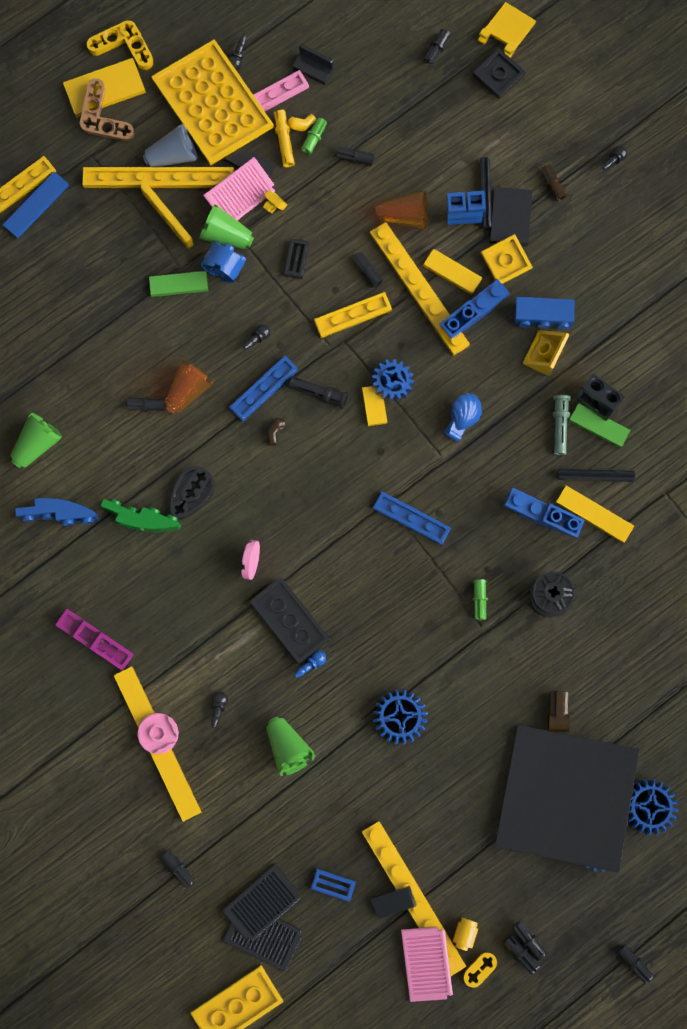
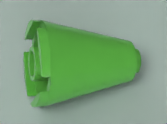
M214 204L199 239L207 242L215 241L221 245L226 243L234 248L245 250L246 246L250 248L254 237L251 236L252 232L220 206Z
M34 413L28 416L10 455L12 458L11 462L19 468L22 466L27 467L62 438L61 433L50 423L47 424L42 421L43 418Z
M275 717L268 722L269 725L266 727L280 776H283V772L286 775L295 773L307 766L306 761L308 759L314 760V751L284 718Z

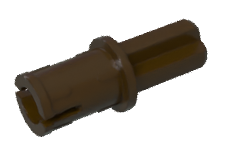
M548 164L542 167L541 171L548 183L546 186L551 189L556 202L566 198L567 195L560 184L561 179L557 178L552 165Z

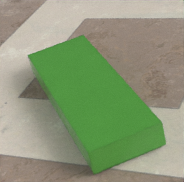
M206 271L149 277L151 297L208 291Z
M579 403L569 422L619 448L623 446L631 431L610 419L605 421L591 409Z

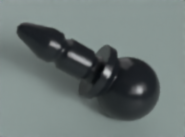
M242 35L235 49L236 52H231L232 56L228 59L235 70H239L242 66L241 59L244 56L241 54L246 44L245 35Z
M623 146L614 148L613 152L609 154V159L604 162L602 169H608L613 164H619L627 157L626 148Z
M264 324L259 325L252 332V337L245 342L243 349L251 348L255 343H261L267 339L271 333L270 328Z
M217 692L213 695V704L211 706L213 710L212 728H216L221 712L225 711V706L228 703V696L224 692Z

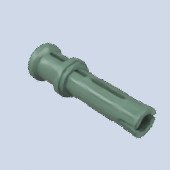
M568 395L553 396L555 401V412H553V418H555L554 454L566 455L567 419L570 417L568 407L571 397Z

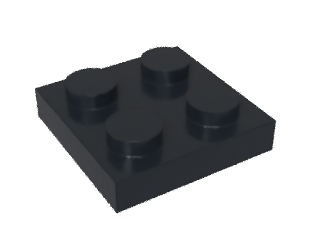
M498 48L473 72V77L500 100L525 76L526 72Z

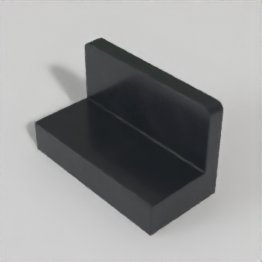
M301 44L299 47L300 54L293 64V70H300L303 75L326 85L334 71V60Z

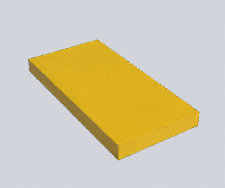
M133 58L63 82L76 117L82 114L87 85L91 79L98 78L104 83L105 94L102 108L146 93ZM96 84L95 87H92L94 89V97L96 98L97 90L101 89L99 87V84ZM94 101L89 102L87 108L91 111L96 110L98 104Z
M260 965L193 1010L191 1015L200 1029H244L281 1004L283 999L262 965Z

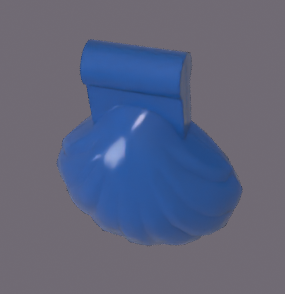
M469 393L461 395L452 405V420L448 428L445 429L444 434L457 442L461 440L465 429L471 427L480 419L482 407L476 395Z

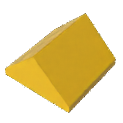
M539 330L523 364L550 376L569 334Z

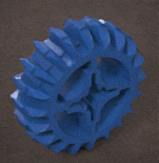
M395 690L394 697L391 692H388L387 696L389 699L386 700L382 696L381 701L384 704H376V707L381 710L374 711L373 714L379 715V718L373 719V722H380L381 725H378L376 730L383 728L384 731L380 736L383 737L387 733L389 735L387 738L388 742H390L392 737L395 738L394 744H398L399 738H402V743L406 744L407 737L410 742H413L414 738L412 735L415 734L419 738L421 735L417 730H425V727L420 724L428 722L427 719H422V716H426L428 712H421L420 709L424 708L425 704L423 703L418 706L417 703L421 698L417 697L414 701L412 699L414 696L413 692L410 693L409 697L406 696V690H403L402 696H399V691ZM395 701V713L383 716L386 707ZM401 701L410 703L416 712L405 711ZM398 707H400V712L402 713V715L407 716L406 719H403V727H401V722H399V719L394 718L395 715H398ZM417 718L415 727L406 733V721ZM385 722H395L399 727L400 734L388 729Z
M646 779L642 780V786L638 782L634 783L636 790L633 788L629 811L630 816L628 817V822L634 821L631 824L632 829L639 825V833H642L645 829L646 835H650L652 830L654 835H658L659 829L662 832H666L665 825L668 827L673 826L669 819L676 820L677 817L672 815V812H678L679 809L673 808V804H677L678 801H671L675 793L667 794L669 786L661 789L663 782L659 781L655 786L654 779H650L649 785ZM648 790V795H646L644 802H635L640 793ZM655 792L662 796L665 806L657 802ZM650 801L652 806L659 807V809L651 810L650 813L649 809L641 807V805L650 804ZM635 808L643 811L646 823L638 818ZM657 812H665L659 822L652 824V820H654Z

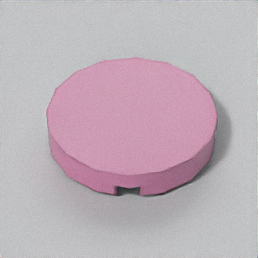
M250 540L246 544L243 553L242 564L245 566V570L242 569L241 574L244 579L252 580L256 573L260 553L259 542L256 540Z
M155 713L142 720L137 735L139 743L145 750L150 753L162 754L174 747L178 740L179 731L177 724L171 717L166 714Z

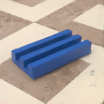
M317 869L311 889L350 902L356 881ZM321 874L351 884L350 888L321 879L319 878V875ZM319 882L346 891L348 895L345 896L318 887L316 884Z

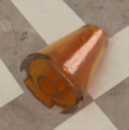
M418 191L380 201L379 205H376V217H379L380 221L417 229H426L428 224V213H426V207H428L426 191Z
M185 359L181 361L164 400L165 408L173 414L175 412L181 413L215 382L213 379L209 382L207 380L208 375L193 364L186 365L187 360Z

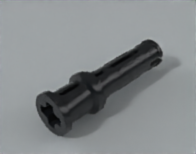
M294 376L289 384L291 389L323 399L324 403L338 405L341 409L344 408L348 398V392L342 393L333 390V387H321Z

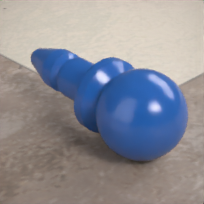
M320 650L315 651L310 658L306 659L307 663L296 671L294 677L303 676L311 668L315 670L317 666L324 665L326 662L325 653Z

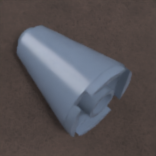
M184 124L177 126L145 150L143 158L147 166L161 167L197 160L198 156L195 145L190 140V134Z

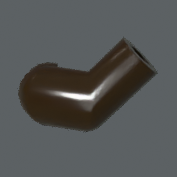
M274 418L267 427L269 446L278 444L277 432L285 427L286 422L284 419Z

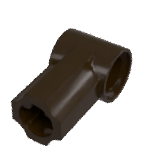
M551 691L547 729L548 731L569 732L568 692Z

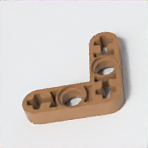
M98 78L91 79L87 85L80 119L82 130L92 135L130 141L134 137V129L131 124L100 117L105 86L102 80ZM96 84H99V87L101 89L97 90L96 98L94 97V89L92 87H95ZM89 102H96L98 104L97 109L94 111L87 108ZM88 120H91L92 124L98 125L99 131H97L96 126L90 125L87 128L84 123H88ZM106 123L112 125V130L108 133L102 130V126ZM116 125H118V130L124 131L125 128H128L130 133L123 136L121 131H117V135H115Z

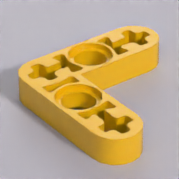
M124 21L92 36L87 41L88 51L94 56L101 55L126 43L140 69L149 70L153 66L152 55L137 26L132 21ZM127 28L132 31L133 36L131 38L128 31H126ZM110 35L117 36V39L113 42L107 40ZM134 42L142 44L139 49L132 48ZM95 43L96 45H98V48L96 49L95 47H93V44ZM142 53H143L145 59L148 61L147 63H144V62L142 61V58H141V54H142Z

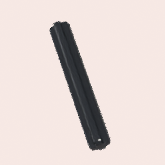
M482 157L480 158V191L485 192L486 211L483 212L481 228L488 230L492 226L490 158Z
M558 469L557 479L633 482L635 480V472L626 470Z

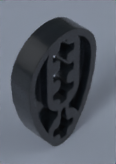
M201 467L188 468L181 473L172 491L170 511L178 520L187 518L199 511L213 496L215 482L212 475L206 469ZM204 473L206 480H201L199 482L201 488H196L194 490V497L190 496L189 498H187L188 495L186 492H191L193 490V486L191 484H196L199 480L197 476H202ZM184 504V513H179L177 515V511L175 510V508H180Z

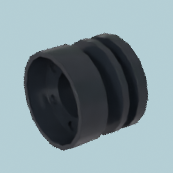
M560 572L542 574L529 591L531 607L537 614L549 618L559 616L571 606L575 596L573 583L566 575ZM552 589L555 590V594H558L554 598L549 593Z

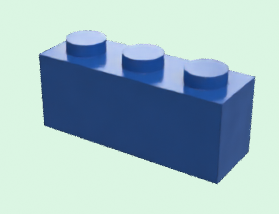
M517 297L515 301L514 325H519L521 328L538 326L540 329L557 327L560 330H567L572 328L575 300Z

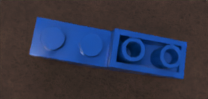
M497 279L439 325L453 339L490 313L510 293Z
M510 488L503 505L518 513L520 517L574 538H578L585 521L551 503L546 504L515 488Z
M38 498L35 499V506L15 508L16 517L23 522H32L34 518L52 520L55 516L56 521L62 524V526L74 525V522L92 524L94 520H98V515L92 510L77 503L60 499Z

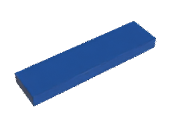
M53 172L3 224L4 228L18 239L65 191L69 184L56 172Z
M284 355L242 394L229 409L244 422L298 371V368Z
M383 491L373 506V510L441 546L451 530V527Z

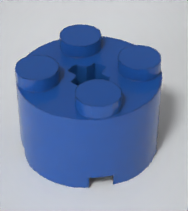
M213 241L201 262V267L214 277L216 275L222 277L221 281L233 284L247 259L233 252L234 248L231 245L224 243L222 246L218 242Z

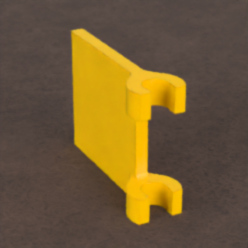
M505 2L490 23L481 30L478 42L484 45L491 35L507 45L504 48V53L511 58L515 49L535 25L536 20Z

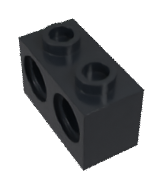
M593 374L575 398L607 421L625 396Z

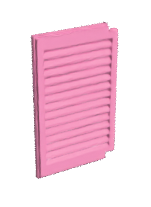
M253 157L203 196L211 207L216 204L238 220L265 200L266 197L264 195L268 190L273 192L275 190L272 188L274 186L273 182L255 157Z
M438 927L401 930L410 1002L447 999V995H453L445 930L439 931Z

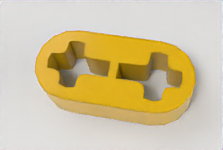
M490 952L480 954L463 974L466 985L472 988L478 987L496 968L497 960L495 956ZM484 957L487 959L491 957L492 966H485L481 970L480 967L484 964L482 959ZM479 970L480 972L476 976L477 982H468V974L470 972L474 974Z

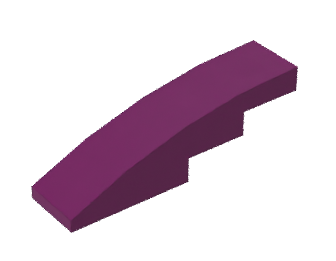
M67 608L55 624L122 671L134 655Z

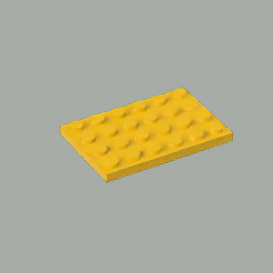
M215 39L151 76L153 82L178 119L187 128L191 138L210 165L274 128L272 121Z

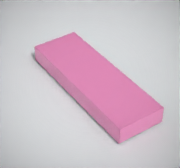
M298 70L254 94V97L263 110L267 111L309 88V84L301 71Z

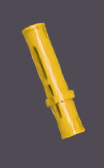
M277 110V112H274L276 121L275 132L279 138L283 167H292L295 165L289 137L290 126L287 125L285 110Z

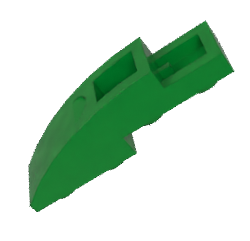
M104 499L101 504L104 510L117 515L115 521L118 525L145 532H170L180 530L181 528L180 523L177 522L178 518L169 514L165 517L159 514L160 511L153 507H149V509L143 507L140 514H138L139 510L131 506L124 508L120 506L121 503L114 499H110V501Z

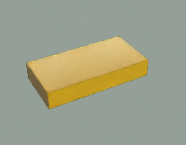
M372 386L363 387L362 391L368 426L387 424L384 399H382L383 394L376 395L377 388H372Z

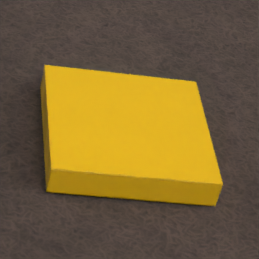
M515 234L481 251V255L495 281L498 279L502 284L533 268Z

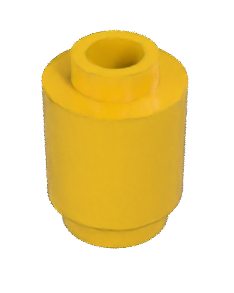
M462 918L461 922H458L453 942L456 943L455 947L467 951L468 947L473 948L478 928H476L477 922Z

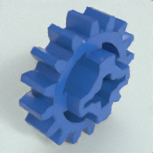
M387 359L385 365L379 363L378 369H374L373 373L375 375L371 378L374 381L372 388H377L376 395L382 393V399H385L387 396L389 397V402L392 401L393 397L397 401L400 400L401 396L405 398L407 392L411 391V385L414 383V380L410 379L413 373L407 372L410 367L404 368L402 361L396 364V359L392 363Z

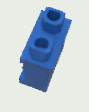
M484 191L467 192L466 200L465 192L447 193L446 212L448 225L482 223L483 212L486 211Z

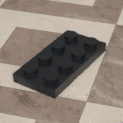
M282 577L250 601L298 664H301L331 640Z

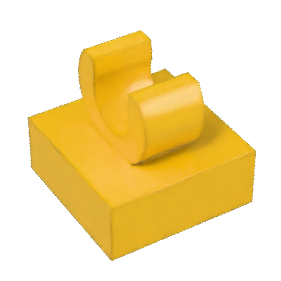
M268 190L264 195L268 201L263 207L270 213H273L276 208L284 210L288 205L271 190Z

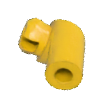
M312 114L305 119L291 117L288 120V125L293 130L304 132L316 122V118Z

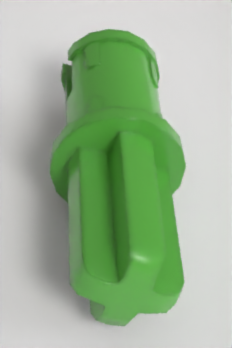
M318 118L311 131L307 132L308 136L301 147V150L306 154L311 155L315 145L321 140L320 136L327 125L323 118Z
M474 580V598H472V601H474V617L477 620L486 619V601H488V598H486V580Z

